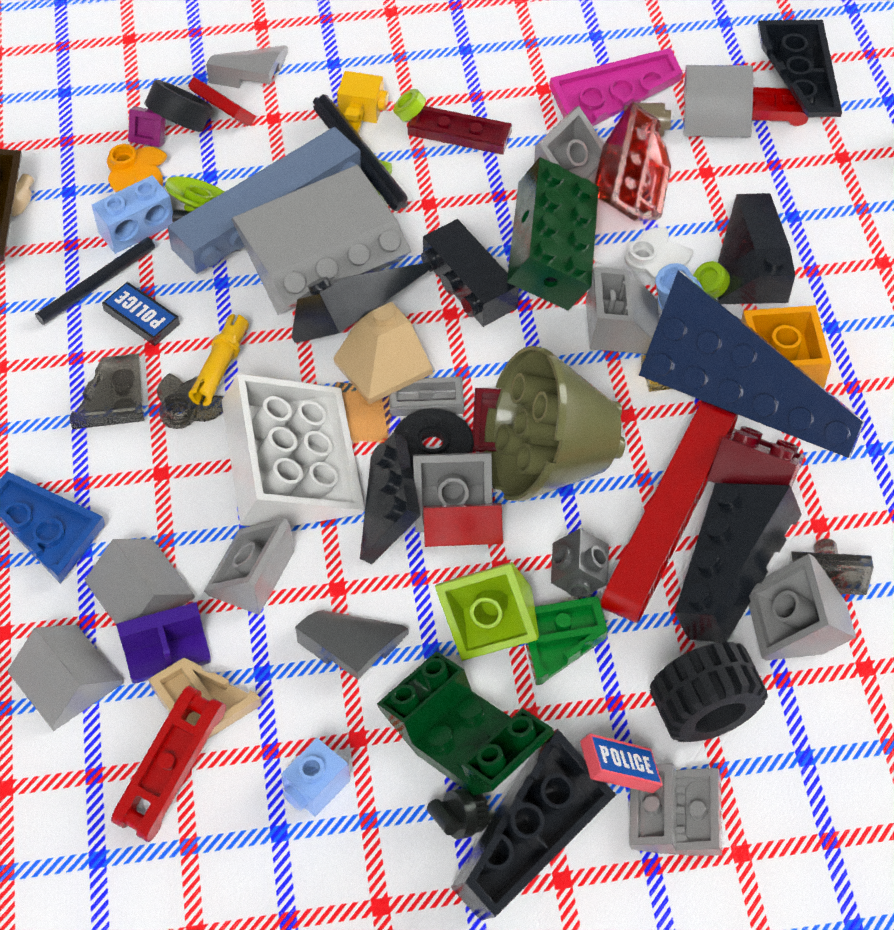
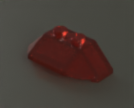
M635 102L629 104L604 143L594 184L599 186L598 199L633 221L658 220L662 217L671 164L666 144L659 132L661 130L659 119Z

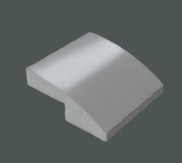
M686 65L684 136L751 137L753 66Z
M673 763L656 764L663 785L654 793L630 788L629 846L631 849L688 856L722 855L721 774L719 768L676 770Z

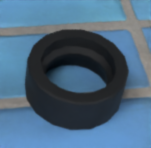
M154 80L144 102L148 109L159 116L197 132L203 131L213 109L210 104L196 95L161 80Z

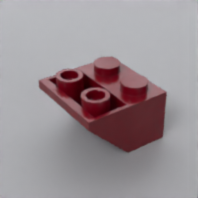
M741 426L740 430L734 428L722 438L707 480L713 483L791 485L792 488L805 455L797 452L799 447L795 444L779 439L775 444L761 439L763 433Z

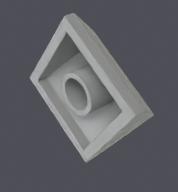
M580 106L572 109L535 145L534 163L539 157H542L582 178L590 180L592 183L615 161Z
M491 452L413 455L414 483L421 515L415 521V532H424L423 506L492 503Z
M282 518L239 529L204 592L210 597L260 615L294 553L290 522Z
M112 539L85 578L87 586L115 625L120 622L183 606L195 598L194 593L157 544L151 539Z
M77 624L34 628L8 669L9 675L53 732L123 684L121 678Z

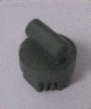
M463 788L450 790L445 794L443 801L434 799L427 805V812L444 833L458 840L472 837L475 833L482 832L491 820L488 816L490 812L488 811V800L483 794L474 796Z

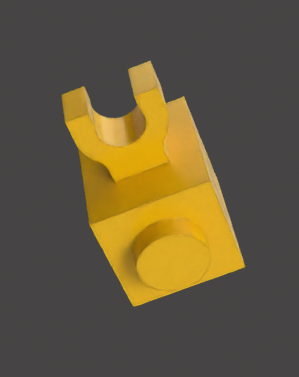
M351 71L344 72L337 92L338 109L358 134L362 121L377 123L381 110L386 111L389 93L384 90L383 76Z

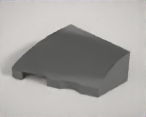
M325 610L310 614L295 626L297 643L327 665L333 661L357 680L364 675L380 656L386 659L409 634L408 628L404 625Z

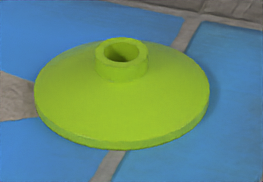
M170 177L165 183L166 190L177 200L185 204L184 209L186 211H193L225 192L212 184L189 177Z

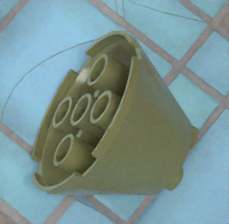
M528 346L518 351L509 360L495 386L501 389L496 408H488L484 442H495L497 452H491L492 486L494 489L501 490L504 493V499L517 502L525 501L605 472L612 464L614 458L620 459L623 456L625 439L621 436L622 407L619 402L609 399L545 348Z

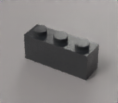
M458 219L423 236L422 262L430 263L432 269L429 271H434L441 279L445 290L449 294H454L461 302L466 314L469 317H474L482 327L518 308L519 288L507 283L508 273Z

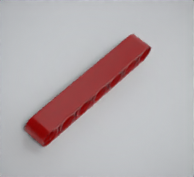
M704 401L700 403L606 586L600 603L602 609L635 623L640 621L709 482L707 479L722 438L735 428L738 414Z

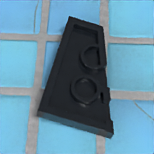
M395 432L384 443H380L375 448L370 460L360 559L370 564H373L421 516L407 441L405 437Z

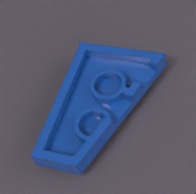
M8 471L0 479V522L61 584L105 526L103 516Z

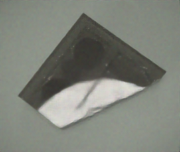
M139 353L101 358L95 369L94 378L88 382L82 393L84 399L77 412L72 411L70 415L72 430L145 421Z

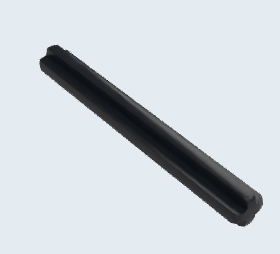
M322 94L320 97H315L313 99V109L329 129L335 126L360 149L361 170L390 208L394 211L405 208L408 205L406 193L329 96Z

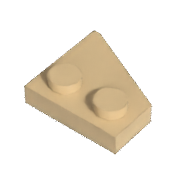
M182 658L148 679L150 687L168 713H170L181 692L188 685L200 690L201 696L208 700L215 698L225 703V714L220 723L214 727L209 738L262 706L261 699L257 693L251 690L249 693H246L230 685L229 679L216 673H208L200 665L186 658ZM192 712L189 714L186 722L195 726L201 715Z

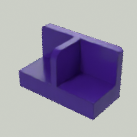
M197 602L116 624L130 678L134 684L147 681L182 658H186L200 666L211 662Z

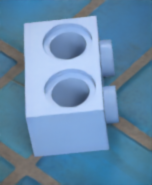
M153 175L91 204L98 233L115 254L142 241L146 237L167 229L168 225L173 223L170 196Z

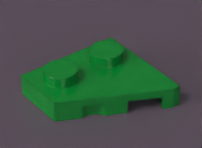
M598 596L535 607L539 639L525 643L535 685H542L607 639L608 630Z

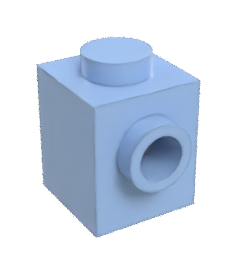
M318 738L281 773L284 786L283 795L286 800L299 811L305 808L314 817L350 782L348 763Z

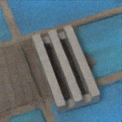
M462 377L422 378L389 395L390 417L408 416L423 409H442L454 414H464ZM455 390V392L433 393V391ZM396 392H419L416 394H396Z

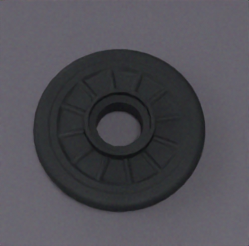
M423 409L406 416L394 430L395 433L406 438L413 474V455L473 452L474 439L470 427L462 418L446 410ZM429 437L439 438L443 442L436 449L426 448L422 443Z

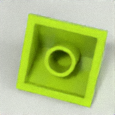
M513 562L441 582L434 586L462 661L539 639L532 587Z

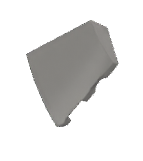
M281 45L249 51L214 54L206 63L208 81L211 84L240 88L243 80L270 84L275 71L280 72L288 53V46Z

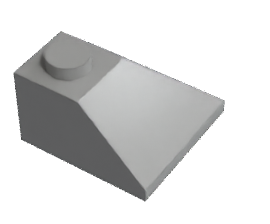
M807 554L766 576L761 584L757 583L749 595L751 600L749 609L761 657L766 661L822 655L856 638L846 601L811 554Z

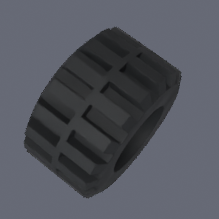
M735 642L709 644L681 655L665 666L654 677L655 679L651 682L649 690L670 737L678 742L703 741L725 734L755 715L768 698L767 690L746 648L740 643L735 644Z

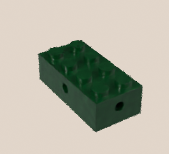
M542 157L537 159L518 182L507 283L568 311L588 291L592 284L598 185Z

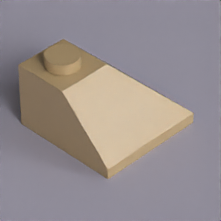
M393 302L378 307L359 319L333 358L334 364L369 405L433 374L432 366L411 322Z

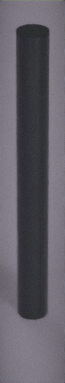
M146 237L35 313L37 320L42 325H45L154 250L155 245L153 241Z

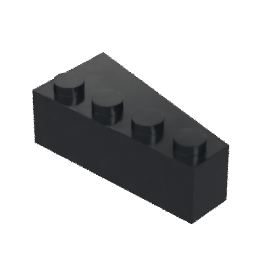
M715 483L675 609V614L688 640L727 642L751 602L749 595L757 583L761 584L768 573L766 567L775 552L780 553L787 541L785 534L791 524H797L802 515L791 485Z
M559 729L554 730V734L529 757L451 886L480 921L496 917L616 796V793L606 782L590 779L584 757Z

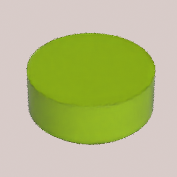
M410 89L399 97L393 111L402 121H408L422 110L426 103V98L418 89Z
M714 261L703 263L696 269L693 275L700 282L703 290L714 298L721 296L727 290L730 283L728 271Z

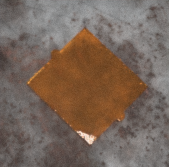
M336 382L335 387L341 388L351 440L354 443H359L360 441L384 443L388 439L392 417L390 414L389 395L369 405L352 383Z

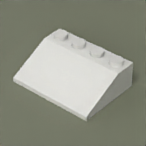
M237 374L222 399V407L240 525L254 526L285 518L290 522V526L362 515L365 507L341 388Z

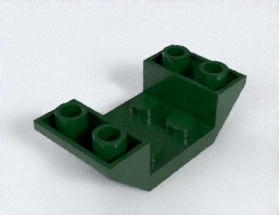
M437 651L377 703L379 710L416 755L474 796L494 791L554 734L551 726L525 709L521 708L513 717H510L471 690L465 670Z

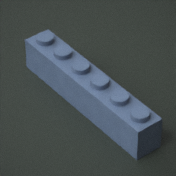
M334 126L168 225L171 249L195 274H198L207 267L214 266L225 256L245 247L234 226L232 217L355 165H359L361 168L360 149Z

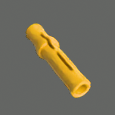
M235 314L229 315L221 333L213 338L211 342L212 350L193 387L189 391L188 396L193 403L200 406L205 395L203 406L210 405L231 360L238 356L240 342L249 328L248 321L241 315L237 316L234 325L232 323L235 319Z

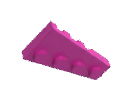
M667 48L551 77L549 87L563 118L572 109L580 106L591 125L595 126L623 111L624 106H633V102H641L681 81L683 72L672 49Z

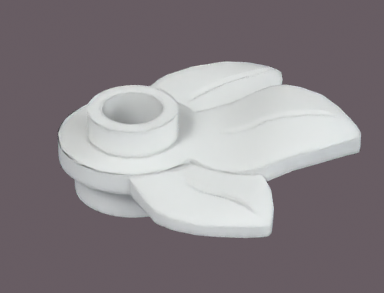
M658 227L646 230L640 239L633 241L627 247L624 259L631 269L646 272L656 280L658 272L666 265L679 263L686 266L691 260L694 251L682 245L668 242V229L666 227Z

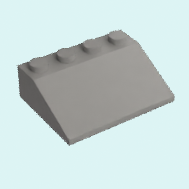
M359 165L350 167L232 217L234 226L277 315L296 308L297 299L309 292L307 286L322 277L327 276L329 281L343 277L376 272L402 261L411 252L397 219Z

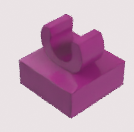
M137 106L130 108L128 142L161 147L164 145L166 119L148 108Z

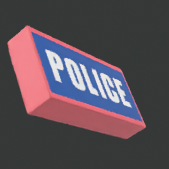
M591 733L580 741L590 779L649 793H654L663 786L651 748Z

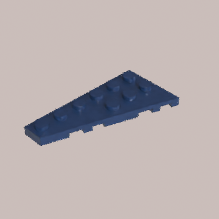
M680 270L677 271L639 376L844 457L851 458L865 421L831 393L818 385L803 370L790 362L780 351L741 319L717 302L713 296L700 288L685 273Z

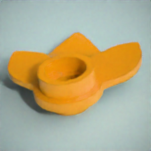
M129 144L114 146L107 157V165L111 171L108 176L110 187L115 192H118L151 175L163 186V176L157 166L167 159V154L158 148L149 146L137 150Z

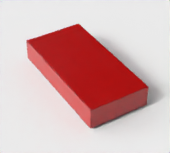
M194 76L190 81L188 87L191 91L246 126H251L257 117Z
M501 503L423 506L425 547L503 544Z

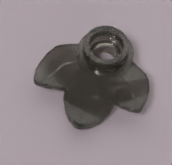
M169 373L161 380L157 388V396L162 403L159 409L160 419L165 426L173 429L185 428L194 421H211L223 413V397L214 395L210 405L203 406V401L206 397L204 395L199 406L193 403L188 396L197 377L183 383L178 377Z

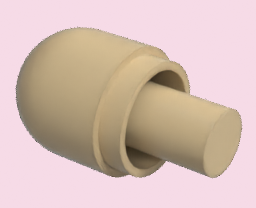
M22 174L17 181L12 217L22 214L31 201L32 192L30 187L34 183V179L28 174Z

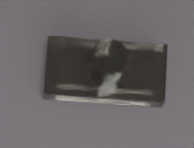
M831 539L817 541L813 546L814 553L791 551L789 564L807 554L813 555L840 594L867 595L874 568L872 556L838 554L837 544Z

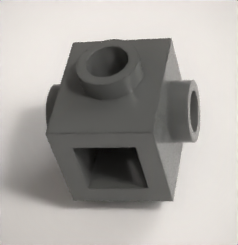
M581 528L555 541L552 546L551 584L579 599L608 584L609 544Z

